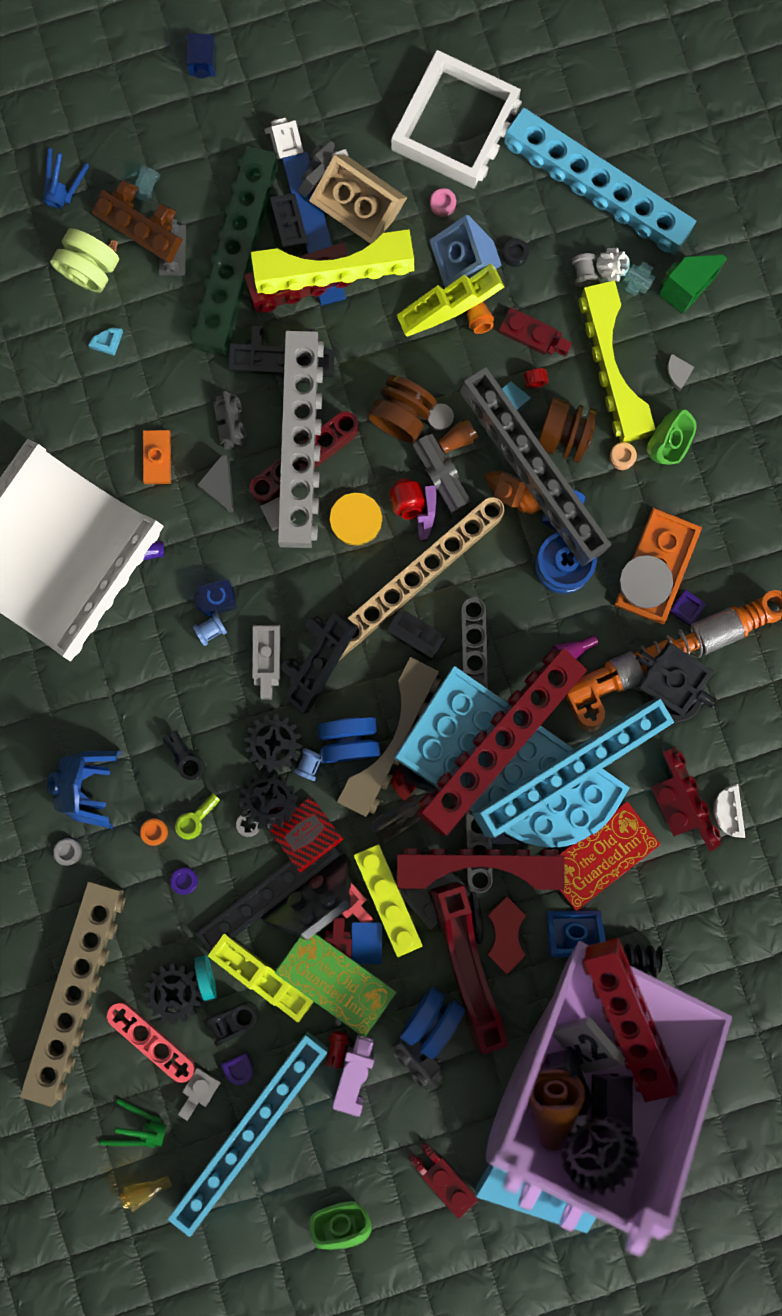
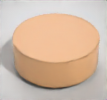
M626 442L616 444L609 454L611 465L619 470L630 468L637 457L635 448Z

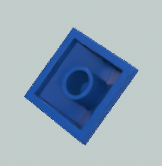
M547 911V954L551 957H570L578 941L589 946L605 942L601 911Z

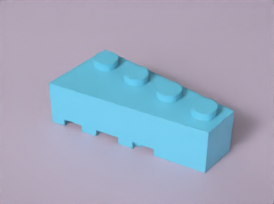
M491 1164L488 1165L474 1189L477 1198L557 1224L560 1223L561 1215L567 1202L542 1190L530 1211L518 1206L519 1197L526 1182L523 1181L516 1194L504 1189L503 1186L507 1172ZM583 1212L574 1229L588 1233L596 1217Z

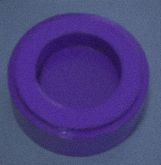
M182 867L173 872L170 878V885L176 893L186 895L192 893L197 888L198 876L193 869Z

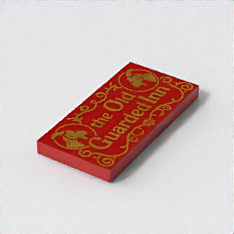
M628 802L618 807L611 819L594 835H590L578 843L570 845L558 854L565 856V890H560V892L575 911L579 910L661 845Z

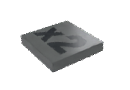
M591 1017L555 1025L552 1035L565 1050L574 1049L579 1065L584 1073L621 1066L625 1060L622 1053Z

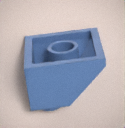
M465 215L429 240L445 288L464 274L470 279L490 263L496 269L502 266L494 241L469 215Z

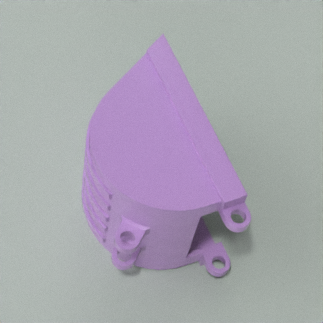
M578 941L564 966L555 993L534 1028L506 1087L490 1132L486 1150V1161L507 1172L503 1186L504 1189L516 1194L523 1181L526 1182L520 1194L518 1206L530 1211L543 1190L567 1202L561 1215L560 1227L572 1232L582 1213L586 1212L628 1233L627 1251L641 1256L648 1245L650 1236L660 1240L672 1231L732 1016L631 967L678 1077L677 1095L645 1103L641 1092L637 1093L633 1084V1136L638 1141L637 1148L640 1151V1157L636 1159L639 1163V1168L631 1169L634 1179L626 1177L624 1179L626 1188L618 1184L615 1186V1193L611 1192L608 1188L604 1196L600 1195L597 1190L593 1195L589 1194L586 1189L581 1191L569 1180L568 1174L563 1169L562 1163L564 1161L561 1158V1152L565 1151V1149L551 1151L541 1145L528 1101L545 1051L546 1054L565 1050L552 1035L555 1025L591 1017L623 1055L621 1046L615 1044L611 1023H607L604 1018L601 999H596L594 995L591 976L586 975L583 970L582 959L585 958L586 946L589 945ZM623 1062L621 1066L589 1073L583 1072V1075L592 1095L591 1074L618 1073L619 1076L633 1077L631 1069H626ZM592 1100L588 1114L577 1117L572 1132L575 1133L577 1131L576 1123L581 1126L586 1124V1117L592 1121Z

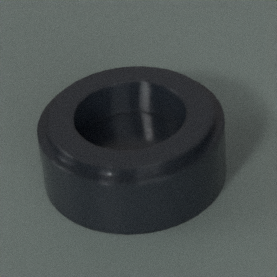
M520 239L509 240L503 248V260L512 267L522 266L527 261L529 248Z

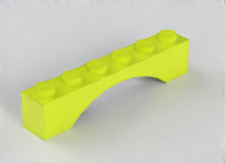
M409 229L383 233L363 250L348 257L335 260L316 261L302 259L289 255L278 248L251 252L257 293L273 294L279 290L286 289L300 290L314 285L323 287L330 283L341 281L351 283L356 279L362 278L378 279L383 275L390 274L405 275L408 272L414 271V254Z
M615 280L585 287L581 298H579V307L581 313H585L588 322L585 323L588 338L592 337L593 339L592 355L595 363L599 362L600 365L599 381L602 387H606L608 396L605 397L608 412L613 413L614 421L612 422L614 435L615 437L619 436L620 443L651 437L656 429L649 404L640 399L628 387L614 359L612 347L613 328L621 307Z

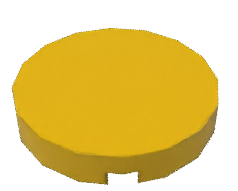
M350 493L335 502L331 509L330 524L332 531L340 541L347 545L360 546L376 538L381 530L382 514L380 507L373 498L362 493Z

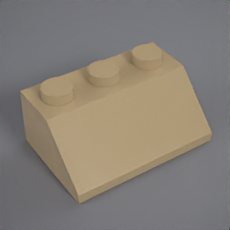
M337 154L333 156L309 201L372 244L395 220L407 197L347 155Z

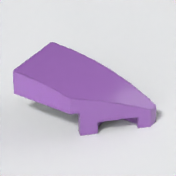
M435 485L425 486L424 496L427 514L417 515L420 541L428 540L432 529L436 509Z

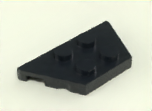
M344 853L261 918L270 927L273 925L277 926L283 932L295 934L299 938L308 940L351 907V895L349 894L351 878L348 876V866H351V861Z

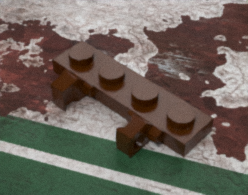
M125 180L121 181L118 188L112 194L102 189L91 213L161 259L172 263L183 241L182 238L171 232V222L176 211L167 205L160 204L154 213V217H147L133 208L134 204L132 201L138 187Z

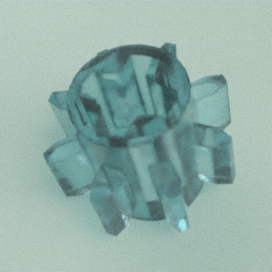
M642 262L640 267L633 264L623 280L629 284L626 291L635 297L639 291L646 294L656 278L650 274L653 267L645 262Z

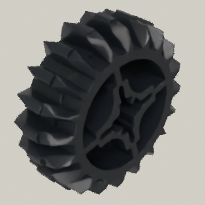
M597 1114L593 1122L586 1117V1124L583 1126L576 1123L577 1131L575 1133L568 1131L570 1140L563 1141L565 1151L561 1152V1158L564 1161L562 1163L563 1169L568 1174L569 1180L581 1191L586 1189L591 1195L597 1190L600 1195L604 1196L608 1188L611 1192L615 1193V1186L618 1184L626 1188L624 1179L626 1177L634 1179L631 1169L639 1168V1163L636 1159L640 1157V1151L637 1148L638 1141L633 1136L631 1129L625 1126L619 1119L614 1121L609 1115L603 1120Z

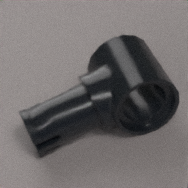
M178 731L170 733L174 742L170 736L164 737L162 740L175 757L174 762L178 766L179 774L184 779L190 781L201 779L205 773V764L196 756L192 749H188ZM191 761H195L199 766L198 772L193 776H189L185 771L186 765Z

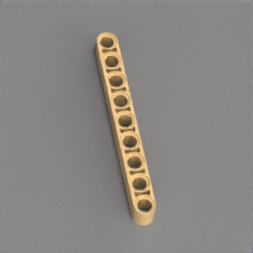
M494 497L484 500L348 617L358 627L359 635L351 639L340 660L495 527L502 519L504 513L502 501ZM488 506H493L498 510L499 514L496 517H489L484 509ZM469 523L477 525L479 532L471 535L465 531L464 527ZM449 540H453L458 543L459 549L455 552H450L445 548L444 544ZM430 557L436 558L439 566L435 569H429L424 563L425 560ZM411 574L416 575L420 581L418 585L413 587L408 586L404 581L406 576ZM388 592H396L399 595V601L395 604H389L385 601L384 597ZM369 609H375L380 615L377 620L371 622L365 619V612Z

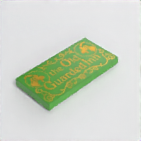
M317 933L308 940L299 938L275 972L276 975L364 1038L397 992Z

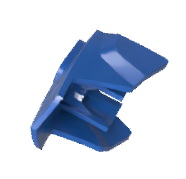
M83 751L73 756L62 757L56 767L57 772H50L47 780V793L54 794L52 799L55 810L66 814L78 822L113 829V824L110 823L109 817L79 810V807L103 810L106 806V802L91 801L81 792V782L93 774L110 775L108 767L84 765L85 762L116 761L117 756L122 755V751Z

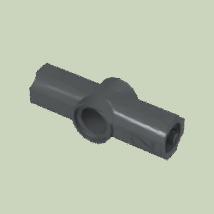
M433 434L426 435L414 443V451L426 469L425 474L431 486H436V490H438L450 513H456L471 504L469 496L458 479L459 475L455 466L449 458L445 457Z

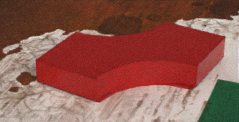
M506 896L487 915L493 923L495 930L494 943L487 955L508 974L526 956L518 940L519 927L526 915Z

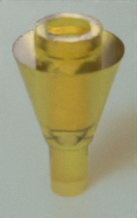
M167 1175L152 1183L150 1181L123 1186L124 1192L119 1195L124 1209L130 1208L132 1213H134L154 1197L155 1193L172 1186Z

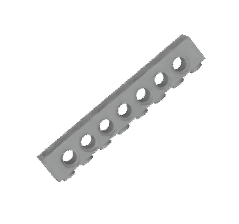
M286 331L278 533L280 547L312 548V541H317L318 524H313V514H318L319 499L314 498V488H319V472L315 471V461H320V445L315 444L316 435H321V419H316L317 409H322V393H317L318 383H323V367H318V357H323L324 341H319L318 332ZM302 357L311 359V363L307 366H301L297 362ZM301 383H307L311 386L306 392H299L296 388ZM299 409H307L310 412L303 419L295 415ZM298 435H306L309 438L308 442L304 445L296 444L294 440ZM298 461H305L308 464L304 471H296L293 468L294 464ZM304 487L307 493L304 497L297 498L292 494L294 489ZM297 513H302L306 516V520L304 523L297 525L291 521L292 517Z

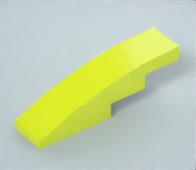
M490 263L470 279L464 274L444 289L437 285L397 314L404 334L408 337L462 314L503 289L504 285L496 268Z
M223 934L208 955L209 958L246 987L253 989L296 1022L301 1021L314 1003L313 1000L276 975V969L226 934Z

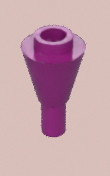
M592 635L582 641L552 645L551 650L556 651L565 648L577 659L585 650L598 645V640Z

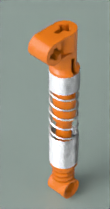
M772 590L755 600V602L752 601L749 604L743 605V607L733 606L692 623V633L685 636L683 631L679 629L680 639L674 640L669 635H666V640L659 643L654 640V645L648 648L641 646V650L655 658L669 641L689 655L691 653L695 657L700 658L702 653L707 655L712 651L714 652L717 649L748 636L752 628L756 629L758 626L779 621L782 618V592ZM767 603H776L779 611L770 610ZM700 649V655H696L693 651ZM629 651L624 653V655L622 654L605 662L604 667L582 676L565 696L569 708L582 730L593 732L601 727L605 718V710L599 699L600 697L613 691L622 692L639 684L646 674L648 667L635 659L636 655L641 656L638 652L633 653ZM593 701L594 704L590 705L589 712L591 715L596 714L595 720L592 721L591 718H585L587 713L586 707L580 710L577 707Z

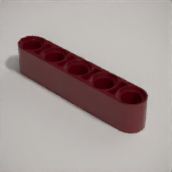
M343 411L321 427V435H316L315 445H319V440L323 437H328L333 442L328 447L320 446V461H315V468L357 436L358 422L353 413ZM348 421L353 424V428L349 431H343L339 428L340 424ZM307 437L299 445L306 444L309 438ZM281 458L251 481L250 491L256 502L266 504L280 496V478L277 477V473L281 470ZM298 461L294 464L293 468L296 471H304L308 464ZM260 485H268L270 487L266 495H258L256 493Z

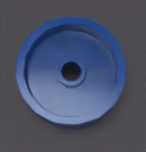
M556 532L545 540L537 552L534 563L535 573L542 586L549 591L558 594L574 593L582 588L595 572L597 558L582 567L562 537ZM566 560L569 565L563 566L561 561Z
M351 717L317 725L319 739L323 741H336V744L325 745L320 749L321 763L344 762L381 756L379 742L375 740H362L361 738L372 736L378 732L376 718Z
M434 986L421 999L399 1036L409 1045H414L425 1034L420 1044V1052L431 1060L448 1043L465 1012V1008L454 1000L448 1002L439 1012L444 1003L445 994Z

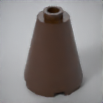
M548 1069L538 1072L528 1098L539 1141L544 1148L551 1151L563 1149V1141H569L568 1131L572 1132L585 1096L581 1080L577 1077L576 1080L569 1076V1072L565 1070Z

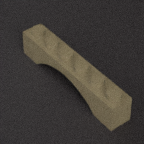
M411 657L409 658L398 680L401 696V714L394 738L386 751L374 764L348 779L337 801L338 803L367 817L369 812L375 813L381 801L376 797L381 788L387 789L393 777L388 774L392 765L398 766L400 763L394 759V756L414 727L413 723L416 717H420L429 704L425 702L428 693H435L441 681L437 678L439 671Z

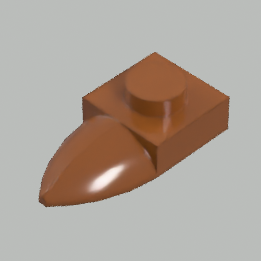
M492 471L484 475L489 488L494 493V498H498L510 507H519L526 487L521 479L504 471Z

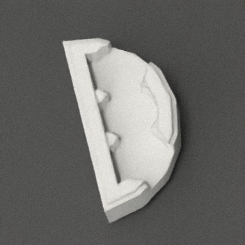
M735 784L726 787L718 794L713 806V815L716 824L724 833L732 837L745 838L739 786Z

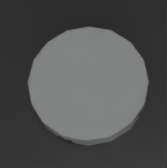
M649 555L638 556L629 561L620 574V592L624 599L634 607L644 609L655 608L665 602L671 594L673 587L672 572L667 564L657 557Z

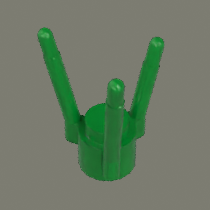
M118 1098L116 1100L117 1104L149 1120L150 1123H144L142 1131L114 1128L115 1133L141 1137V1140L110 1139L100 1140L99 1144L109 1146L162 1147L167 1124L161 1123L162 1117L151 1115Z

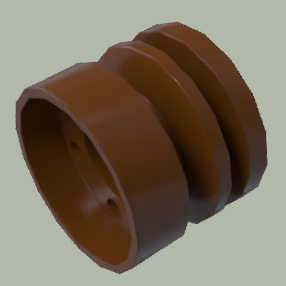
M390 375L386 380V387H383L380 392L385 400L376 399L367 418L376 427L394 438L407 443H415L424 427L419 419L427 420L430 417V411L435 408L437 401L418 384L400 376Z
M553 396L538 441L547 454L550 455L554 454L558 445H562L563 459H567L570 449H575L573 462L580 463L593 437L596 409L589 408L584 419L581 418L583 405H579L574 415L568 414L569 401Z

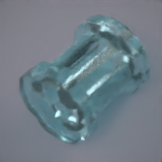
M139 166L137 169L139 175L135 183L138 190L135 197L143 201H152L153 195L151 192L155 182L159 181L160 175L151 168Z

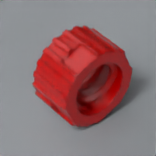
M543 368L527 371L523 375L526 388L529 389L541 387L549 383L547 371Z

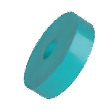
M207 955L195 957L196 977L204 1001L215 999L217 996L216 985L210 960Z

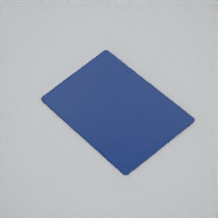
M352 923V959L359 964L382 963V923Z

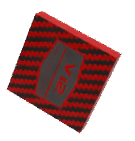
M312 796L297 806L290 822L284 820L282 828L274 824L270 831L300 873L344 840Z

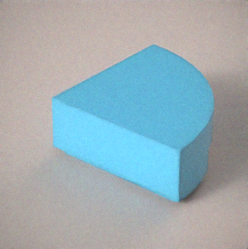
M109 328L95 335L88 346L91 349L115 356L123 331L119 328Z

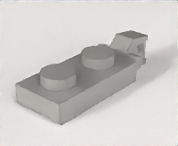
M253 625L252 678L254 679V685L260 686L261 700H272L273 686H279L280 625Z

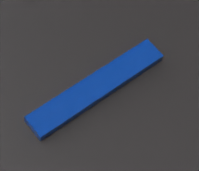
M304 152L282 158L291 194L295 193L308 243L305 244L307 254L331 247L332 243L323 210L309 201L316 186L306 198L298 191L304 182L301 177L308 170L307 167L310 164L308 153ZM336 286L326 289V292L319 296L321 305L346 299L344 288H337Z

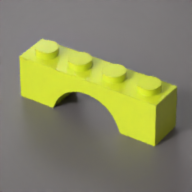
M377 844L355 854V860L397 958L422 947V942L380 845Z

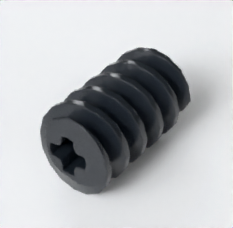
M626 943L623 949L630 966L646 974L650 972L652 977L657 978L663 963L662 946H658L655 952L652 945H648L644 951L643 946L637 944L633 951L632 945Z

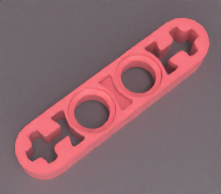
M118 1002L109 1008L107 1012L109 1024L168 1076L181 1083L188 1081L193 1076L196 1066L192 1058L126 1002ZM115 1009L118 1011H120L121 1009H125L126 1013L124 1014V1016L129 1021H131L133 1017L137 1019V1021L130 1026L128 1031L124 1028L128 1025V1023L125 1020H115V1017L117 1015L114 1012ZM143 1025L148 1029L146 1040L141 1041L135 1038L134 1029L136 1026ZM164 1043L168 1046L169 1055L166 1058H158L155 1055L154 1048L157 1044ZM174 1053L178 1055L175 1059L178 1064L182 1065L184 1062L188 1064L186 1069L189 1072L188 1075L186 1073L178 1075V1066L173 1062L170 1067L166 1065Z

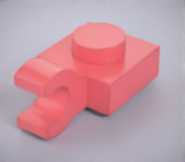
M351 882L349 890L351 907L342 914L346 919L354 914L360 922L371 923L375 919L361 906L367 899Z

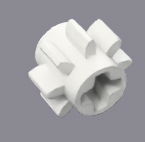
M607 248V253L600 254L601 256L597 260V270L602 278H607L608 281H619L620 276L626 275L630 262L625 251L619 252L618 248Z

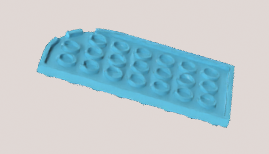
M454 666L448 672L394 756V759L435 787H438L436 784L438 779L446 771L450 773L455 768L456 764L454 761L463 751L468 753L474 746L472 740L482 730L486 732L492 725L489 721L499 710L504 711L509 704ZM515 712L513 721L518 726L522 723V716L519 712ZM540 726L469 810L472 812L476 811L573 748ZM498 732L495 737L496 743L499 746H503L505 737L501 732ZM481 752L478 755V763L485 767L488 758L485 753ZM601 769L503 833L519 842L537 847H563L576 844L588 836L594 835L604 827L618 809L630 787L604 769ZM462 773L460 776V784L464 788H467L470 784V778L466 773Z

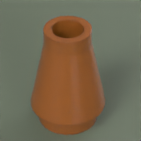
M468 419L463 422L460 420L438 442L444 452L448 453L474 443L473 440L478 438V435Z

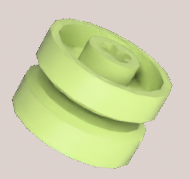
M69 228L61 241L65 249H57L50 263L59 273L88 290L101 293L108 282L105 272H113L119 257L111 248L95 237L83 231Z

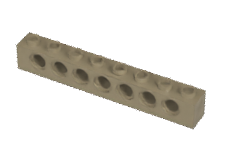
M89 881L20 1098L52 1107L58 1100L62 1101L67 1089V1084H64L66 1073L70 1074L73 1069L76 1057H73L72 1054L75 1046L79 1047L83 1038L84 1030H81L83 1019H88L92 1009V1003H89L92 992L96 993L100 984L101 977L97 976L100 965L104 966L109 955V950H106L108 940L114 938L117 930V924L114 923L117 912H122L126 897L122 896L123 889L96 881ZM98 905L103 906L107 912L106 918L103 921L98 920L95 916V909ZM89 932L95 933L98 937L96 947L88 945L86 941ZM80 959H85L89 962L90 970L88 973H82L79 970L78 962ZM71 986L80 988L81 998L79 1000H75L70 996ZM63 1013H69L72 1016V1026H65L62 1023L61 1016ZM54 1040L63 1042V1053H58L53 1049ZM45 1067H51L55 1070V1080L46 1078L44 1074Z

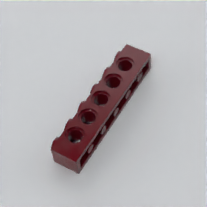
M619 938L586 946L585 958L582 959L583 970L586 975L591 976L593 981L592 988L596 999H601L604 1018L613 1027L615 1044L621 1046L623 1050L624 1064L626 1069H631L636 1092H641L645 1103L676 1096L678 1077Z

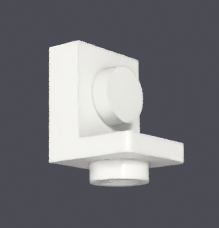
M286 118L271 121L272 127L266 128L265 133H270L276 158L280 159L303 153L296 121L287 123Z

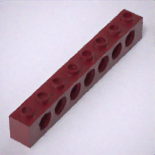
M565 648L556 651L551 650L544 656L541 661L544 663L538 671L536 669L533 670L524 680L526 685L521 691L516 690L508 698L507 702L509 705L504 711L499 710L489 721L492 725L487 731L482 730L472 740L474 746L468 753L463 751L454 761L456 764L455 768L450 773L446 771L438 779L436 790L432 794L428 792L419 801L418 805L420 808L416 814L439 835H447L586 673L587 669ZM549 672H553L556 675L557 681L555 685H552L548 680ZM533 691L540 698L537 706L531 701V693ZM515 712H519L522 716L520 726L516 725L513 721ZM498 732H501L505 737L503 746H499L496 743L495 737ZM481 752L485 753L488 758L485 767L478 763V755ZM462 773L468 774L470 778V784L467 788L460 784ZM446 793L452 798V805L448 809L442 805V797Z

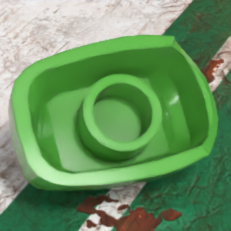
M674 409L665 416L647 444L646 451L650 459L658 464L680 463L686 455L696 432V421L693 416L683 409Z
M343 1202L323 1208L315 1212L309 1220L311 1238L318 1249L332 1250L353 1247L364 1242L371 1234L372 1223L369 1215L356 1202Z

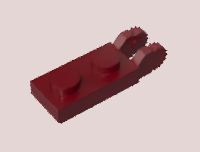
M425 1142L421 1147L424 1153L434 1162L431 1166L426 1168L415 1154L408 1158L419 1173H421V1177L452 1213L460 1219L479 1201V1198L476 1197V1194L443 1156H439Z

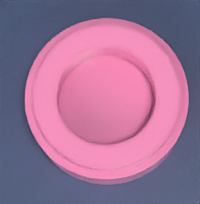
M445 188L436 190L430 199L432 212L440 217L452 214L456 207L454 193Z

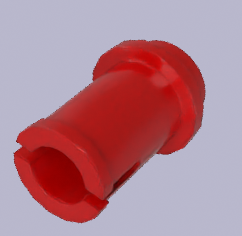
M332 1031V1035L328 1037L330 1046L325 1065L331 1067L334 1064L333 1068H342L345 1048L350 1040L347 1033Z

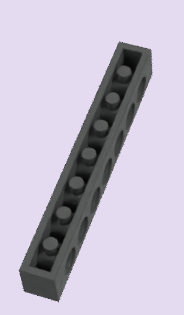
M487 367L466 379L460 389V394L581 566H585L603 554L612 544Z

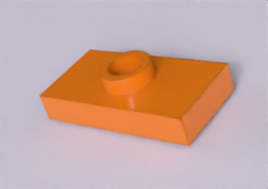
M170 430L143 431L144 484H171Z

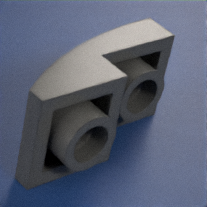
M332 141L324 147L319 145L310 155L312 160L307 167L308 170L301 177L304 182L298 189L305 198L311 193L329 166L335 146Z

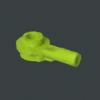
M212 793L194 813H184L179 816L175 823V830L178 836L186 840L199 836L202 830L201 820L214 808L220 799Z

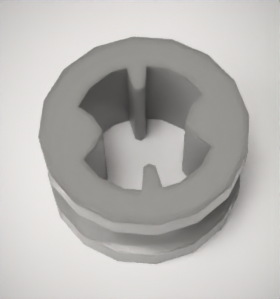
M241 815L238 817L236 828L241 835L251 837L260 831L258 823L254 822L256 823L255 829L252 828L250 833L245 832L246 827L242 826V821H247V819Z

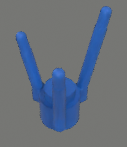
M48 148L45 187L42 196L43 202L51 207L62 209L64 203L70 204L72 195L83 179L89 164H84L70 189L66 192V186L58 182L62 154L57 153L51 181L52 148Z

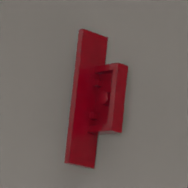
M674 746L663 752L674 777L653 785L651 789L673 836L698 827L709 852L721 845L720 832L715 825H712L708 816V806L700 799L697 793V783L688 774L683 754Z

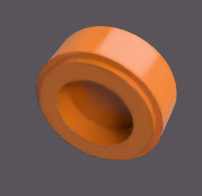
M148 819L140 828L141 839L148 845H160L168 836V827L160 819Z

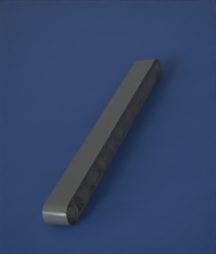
M472 597L465 600L461 608L462 672L488 689L486 608L482 600ZM469 605H476L481 613L477 617H470L466 613V608ZM470 631L478 632L481 636V641L477 644H471L466 638L467 633ZM472 657L478 658L482 664L481 669L477 671L469 669L467 666L468 659ZM468 810L465 813L466 849H473L476 845H482L485 849H492L491 837H485L483 832L475 833L471 829V822L475 818L472 815L473 812ZM466 868L467 883L473 891L483 893L490 889L493 881L492 868ZM478 872L484 873L487 877V883L480 888L475 887L472 883V877Z

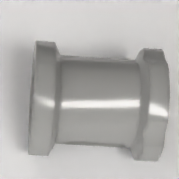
M585 253L572 258V264L575 266L577 275L575 280L576 286L587 287L599 281L594 271V254Z

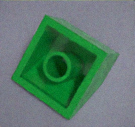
M724 255L685 257L680 264L674 262L660 283L663 285V288L659 295L683 315L716 278L727 257Z

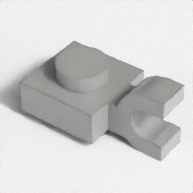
M198 1067L182 1092L189 1096L178 1115L188 1121L198 1103L206 1107L221 1081Z

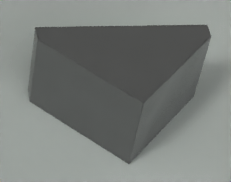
M227 455L218 459L198 483V487L228 513H234L230 462Z

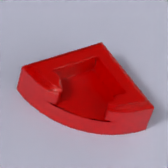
M397 769L392 774L391 783L398 795L405 801L416 788L405 782L404 774Z

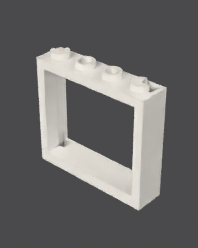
M437 50L392 137L391 150L474 189L478 180L482 181L488 172L486 165L489 159L494 160L500 147L497 143L500 137L505 138L506 131L511 125L508 122L511 115L516 116L522 103L519 100L521 89ZM443 72L506 101L472 168L409 139Z

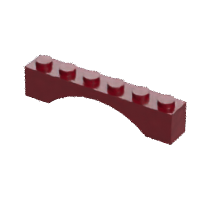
M403 849V854H397V888L425 889L435 880L450 872L471 867H489L510 872L528 882L536 890H565V856L558 855V850H541V855H530V850H513V855H502L501 849H486V855H475V849H458V854H447V849H431V854H420V849Z
M453 882L431 889L461 1002L465 1008V1016L473 1045L482 1055L508 1046L502 1020L493 1001L481 965L474 936L472 912L465 887L458 882Z

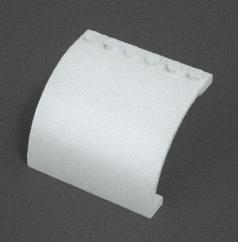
M27 439L0 477V613L71 661L81 651L83 643L89 634L96 629L98 621L105 611L112 606L114 598L120 589L127 584L129 576L136 566L143 561L144 554L151 544L158 539L160 531L164 526L115 499L51 456L41 445Z

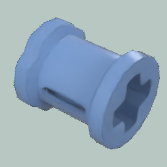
M216 613L212 614V618L199 626L196 624L192 626L204 646L208 645V641L219 634L225 635L227 633Z
M303 748V756L293 773L315 781V773L321 762V755Z

